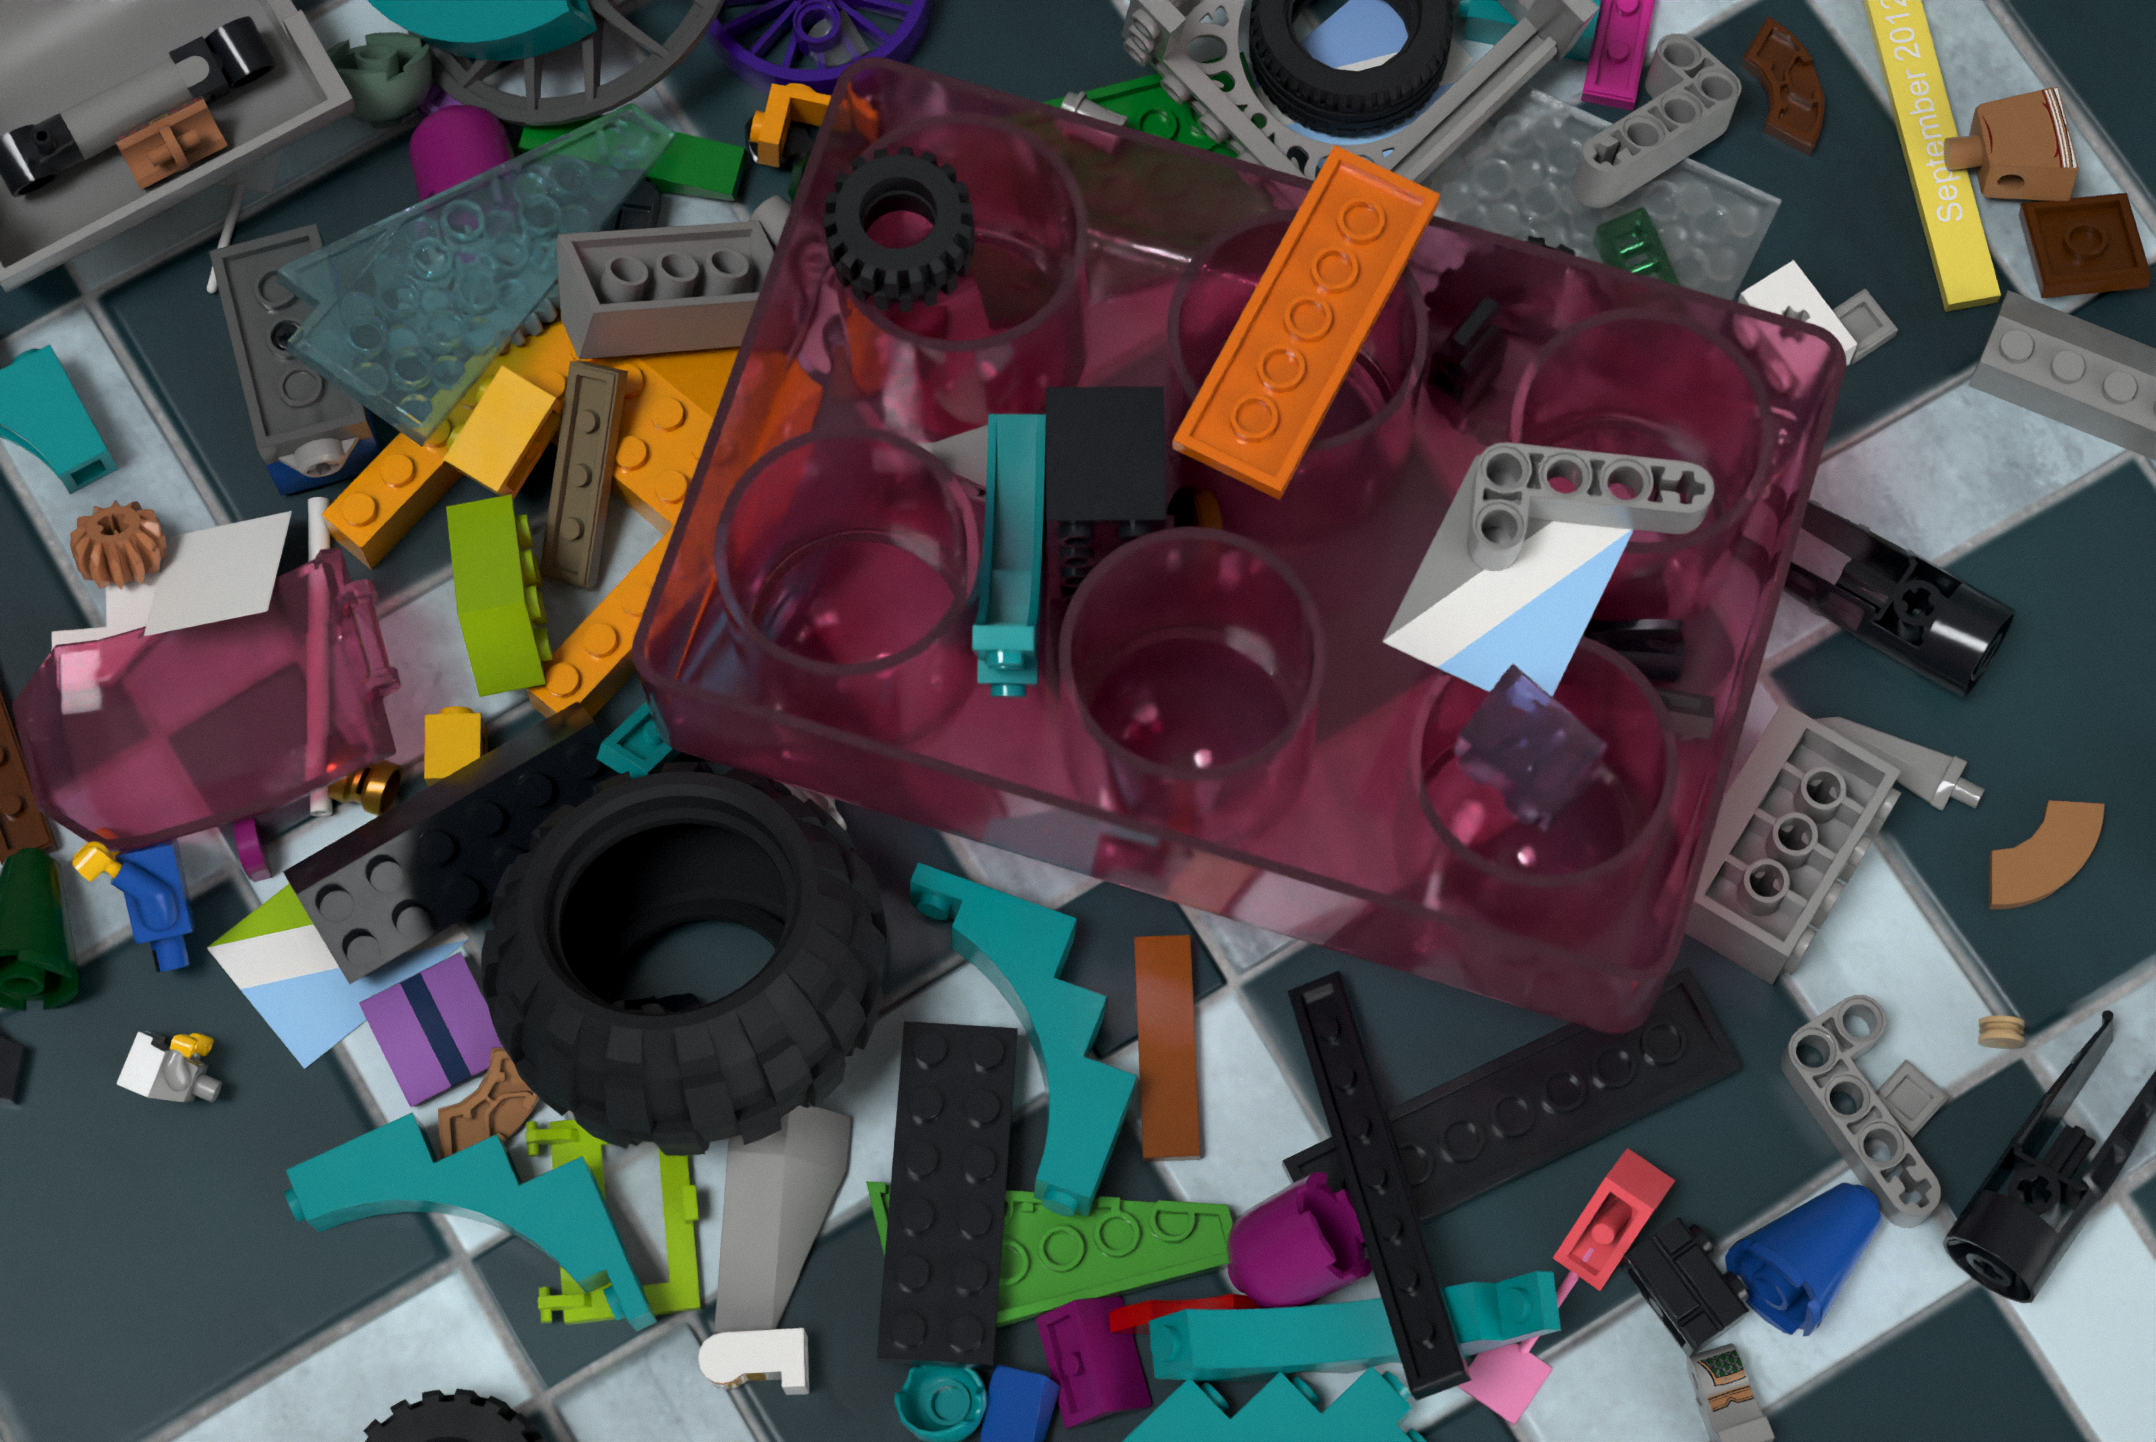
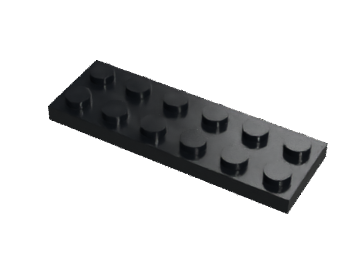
M904 1021L877 1346L878 1363L994 1370L1018 1028Z

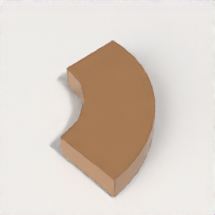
M2048 800L2044 807L2041 826L2030 839L2014 848L1992 850L1989 854L1988 910H2004L2033 904L2052 895L2070 881L2090 857L2097 843L2102 828L2105 804Z
M491 1047L488 1071L475 1091L459 1103L438 1108L441 1160L496 1134L505 1142L523 1124L535 1107L539 1097L520 1078L514 1063L503 1047Z

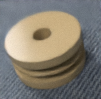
M1986 1016L1979 1019V1028L1981 1029L1978 1032L1981 1035L1978 1036V1043L1980 1045L1998 1049H2012L2024 1045V1037L2022 1035L2025 1032L2022 1030L2025 1028V1021L2023 1019L2012 1016Z

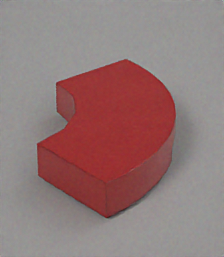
M1227 1294L1193 1300H1148L1112 1309L1113 1312H1109L1110 1333L1150 1334V1320L1185 1309L1240 1310L1264 1308L1254 1303L1247 1295Z

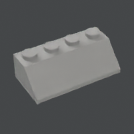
M759 221L558 234L556 252L561 320L578 359L776 344L781 341L796 297Z
M2008 290L1968 386L2156 461V349Z

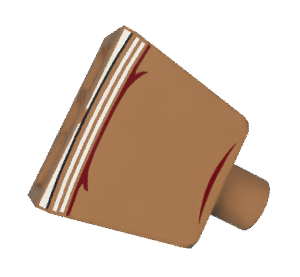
M2059 87L2020 94L1982 103L1977 106L1974 111L1969 136L1950 137L1944 140V161L1947 170L1975 168L1981 193L1987 198L2070 201L2078 172V164Z

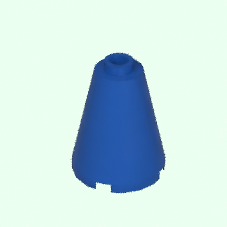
M1840 1183L1738 1240L1728 1250L1725 1262L1727 1271H1731L1735 1276L1739 1274L1748 1289L1746 1291L1749 1299L1746 1303L1766 1322L1781 1332L1792 1335L1799 1328L1804 1330L1803 1337L1809 1336L1820 1326L1882 1223L1879 1201L1869 1189L1862 1185L1854 1186L1850 1183Z

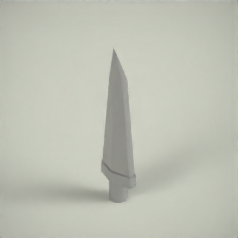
M1840 716L1814 719L1901 770L1895 782L1940 811H1943L1950 797L1976 809L1985 791L1984 788L1960 777L1967 761L1957 756H1950Z

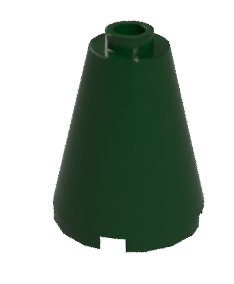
M24 848L17 851L16 854L7 857L0 871V1007L25 1011L26 1001L44 1000L43 1010L56 1008L70 1002L78 994L80 980L60 863L50 857L48 852L38 848Z

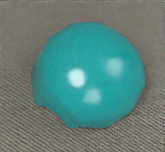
M920 1365L909 1370L908 1377L901 1391L896 1392L894 1395V1403L901 1423L922 1442H961L979 1426L986 1410L988 1396L983 1381L974 1369Z

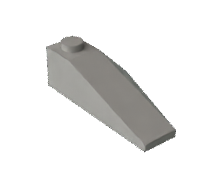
M799 1105L781 1117L782 1130L747 1145H744L741 1135L729 1138L715 1334L722 1332L777 1330L798 1283L800 1272L812 1245L820 1234L829 1207L845 1178L851 1116L814 1107L813 1105L809 1108Z

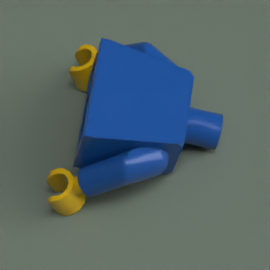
M100 834L94 836L74 854L73 867L89 882H93L104 871L112 877L110 884L124 893L135 943L150 942L156 972L174 970L190 965L183 934L193 932L195 921L177 838L121 850L107 835Z

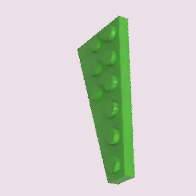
M866 1181L885 1256L891 1185H887L885 1182ZM1007 1190L997 1327L1039 1317L1073 1300L1121 1296L1227 1268L1229 1263L1227 1239L1233 1225L1228 1205L1158 1200V1202L1120 1200L1118 1197L1098 1196V1198L1094 1199L1088 1217L1078 1213H1074L1073 1216H1063L1045 1208L1042 1205V1200L1034 1198V1192Z

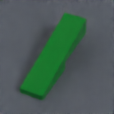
M597 115L589 119L562 125H525L518 146L530 165L534 167L567 169L569 164L580 163L591 166L600 175L619 177L622 172H637L647 176L652 183H657L660 192L729 201L736 200L748 157L745 147L604 115Z

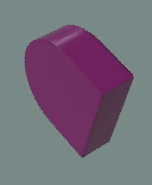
M253 817L235 822L233 831L242 867L248 878L252 879L253 882L273 878L262 827L257 818Z

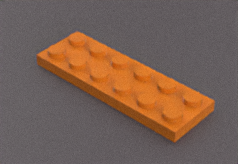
M1334 145L1173 439L1172 449L1280 500L1439 205L1441 194Z

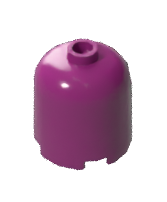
M448 105L425 117L416 126L409 143V157L423 219L429 232L438 238L444 239L446 231L452 233L465 232V226H468L478 240L484 238L486 234L485 224L487 221L493 225L496 234L505 230L506 221H511L513 225L516 223L514 213L522 205L527 207L529 199L507 130L497 116L485 108L474 105Z
M1311 1173L1251 1207L1236 1219L1229 1231L1227 1239L1229 1260L1227 1271L1229 1278L1238 1291L1245 1293L1254 1303L1264 1309L1305 1306L1368 1277L1373 1269L1370 1260L1365 1259L1362 1245L1364 1239L1350 1194L1345 1188L1335 1193L1326 1184L1328 1178L1326 1173Z

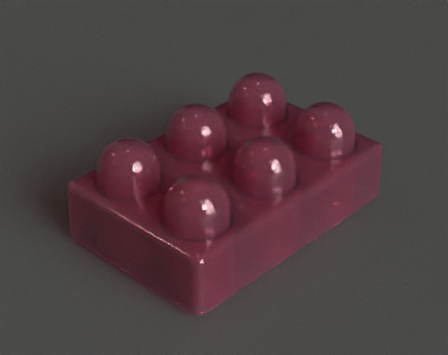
M883 57L864 58L848 66L841 73L835 85L633 640V661L659 737L669 747L689 755L732 768L753 772L781 783L1609 1034H1621L1632 1031L1643 1024L1651 1014L1680 950L1846 371V355L1839 340L1831 332L1815 324L1433 215L1284 494L1278 500L1172 449L1173 439L1314 181ZM899 146L912 147L913 156L921 158L924 151L937 155L938 168L948 163L956 170L957 182L964 180L969 190L970 203L973 206L975 252L974 256H970L971 267L966 277L957 275L958 288L949 296L942 290L937 292V304L926 308L922 300L912 302L913 311L900 312L899 303H890L888 311L875 308L874 297L869 296L864 303L853 297L852 286L849 285L845 288L837 279L835 267H831L828 256L823 215H826L825 200L828 191L836 192L834 180L841 171L849 175L852 174V161L863 156L867 162L875 159L874 150L887 148L888 156L899 155ZM895 211L878 218L870 226L866 234L879 245L900 249L921 242L929 235L934 226L929 220L917 213ZM1484 296H1489L1500 305L1501 312L1495 318L1494 323L1502 330L1508 344L1502 371L1467 412L1427 383L1433 353L1465 315L1472 311ZM1164 386L1166 529L1134 539L1106 556L1089 572L1079 585L1069 606L1062 604L1060 600H1049L1046 525L1045 559H1043L1042 623H1040L1039 688H1026V698L990 697L991 687H980L977 683L978 658L972 650L973 625H975L982 587L985 505L968 498L950 470L937 457L917 443H934L988 425V414L1046 415V387ZM1509 442L1685 461L1698 464L1708 471L1713 479L1714 494L1703 522L1697 529L1686 534L1633 530L1591 618L1601 621L1626 619L1683 620L1684 662L1677 682L1649 681L1626 658L1609 647L1582 636L1543 717L1382 642L1476 454L1480 456L1487 447L1496 443ZM1555 477L1548 480L1549 485L1557 492L1571 493L1577 490L1568 479ZM1613 484L1608 487L1610 492L1619 499L1630 500L1637 497L1633 489L1627 485ZM1184 485H1201L1211 489L1218 501L1222 519V530L1203 527L1173 528L1175 516H1167L1168 504L1173 494ZM1652 488L1649 497L1650 502H1656L1653 501L1657 491L1655 488ZM1676 492L1679 493L1680 503L1688 504L1686 502V494ZM1654 687L1714 697V722L1710 740L1695 738V740L1688 742L1677 741L1670 715Z

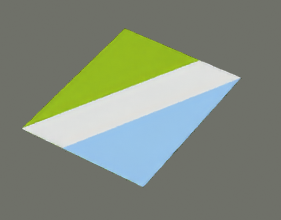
M289 883L209 945L207 949L305 1069L367 1020L359 1002L444 960L467 942L469 937L457 923H454L352 984H349Z

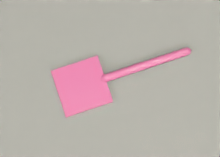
M1589 1248L1582 1258L1584 1262L1588 1261L1594 1249ZM1570 1271L1556 1291L1558 1309L1580 1278L1575 1272ZM1538 1336L1524 1340L1520 1345L1513 1343L1478 1353L1468 1368L1472 1380L1457 1387L1512 1425H1515L1553 1368L1529 1352L1539 1338Z

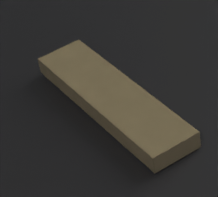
M581 360L570 361L540 567L542 577L585 588L594 587L597 584L628 371Z

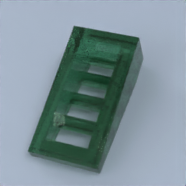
M1640 207L1602 223L1596 228L1593 244L1640 333L1690 312L1691 308L1645 207ZM1635 236L1637 237L1636 240L1624 244L1620 247H1618L1617 245L1618 243H1621L1625 240H1628ZM1643 253L1646 254L1647 260L1627 268L1626 260ZM1656 273L1657 280L1638 288L1635 287L1634 281ZM1666 292L1668 300L1647 309L1644 308L1642 301Z

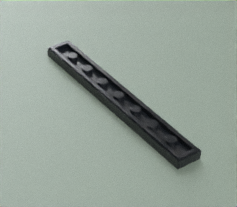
M1339 970L1288 990L1411 1395L1418 1401L1471 1381L1468 1366L1346 979Z

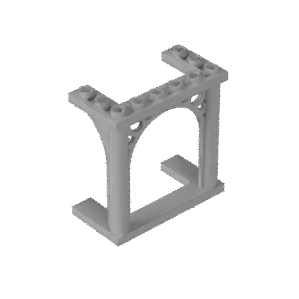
M1130 0L1121 35L1125 39L1123 47L1132 59L1142 67L1149 63L1163 78L1160 84L1170 98L1181 106L1187 102L1201 117L1198 119V124L1207 136L1217 144L1224 140L1238 155L1235 161L1239 168L1256 183L1262 179L1276 194L1273 197L1276 206L1293 221L1315 181L1317 164L1323 158L1328 157L1334 145L1420 184L1551 58L1556 62L1560 61L1574 47L1599 7L1592 0H1497L1518 24L1413 123L1387 138L1357 145L1330 144L1305 137L1278 121L1258 100L1245 76L1239 54V20L1245 0ZM1219 8L1224 10L1228 18L1227 24L1223 27L1215 23L1200 22L1206 15L1213 20L1214 14ZM1198 38H1215L1225 46L1226 56L1215 63H1201L1191 58L1187 47L1193 40ZM1226 73L1233 80L1234 88L1229 92H1223L1221 90L1224 84L1217 80H1211L1209 77ZM1238 107H1246V109L1242 112ZM1257 115L1262 116L1266 121V126L1258 129L1251 121V118ZM1272 135H1274L1273 143L1268 139ZM1292 148L1300 149L1308 158L1303 174L1299 171L1298 161L1295 157H1292L1291 160L1287 158V152ZM1392 149L1393 152L1385 158L1383 152Z

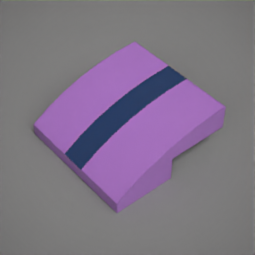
M461 951L359 1002L410 1107L488 1069L491 1047H503L493 1026L486 1000Z

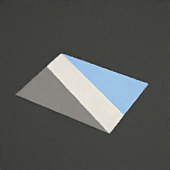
M1476 454L1382 642L1543 717L1631 537L1633 529L1528 518V526L1518 559L1512 566L1500 571L1483 569L1472 561L1467 549L1471 489L1480 458ZM1493 471L1487 474L1490 481L1495 485L1508 487L1516 484L1515 479L1507 472ZM1488 527L1482 530L1484 536L1491 542L1501 544L1512 540L1508 532L1502 528Z

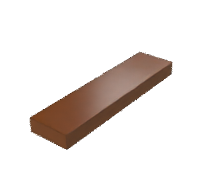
M1190 935L1134 937L1143 1162L1200 1160Z

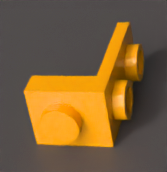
M772 83L765 112L756 110L754 114L750 142L758 143L759 164L779 168L791 121L871 137L875 135L877 127V107L873 104H868L866 100L855 95L843 94L835 97L816 93L812 88L803 84L790 83L783 86Z

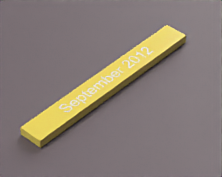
M1863 0L1945 312L1998 303L2001 293L1967 168L1947 170L1945 166L1944 140L1945 138L1958 137L1922 1Z

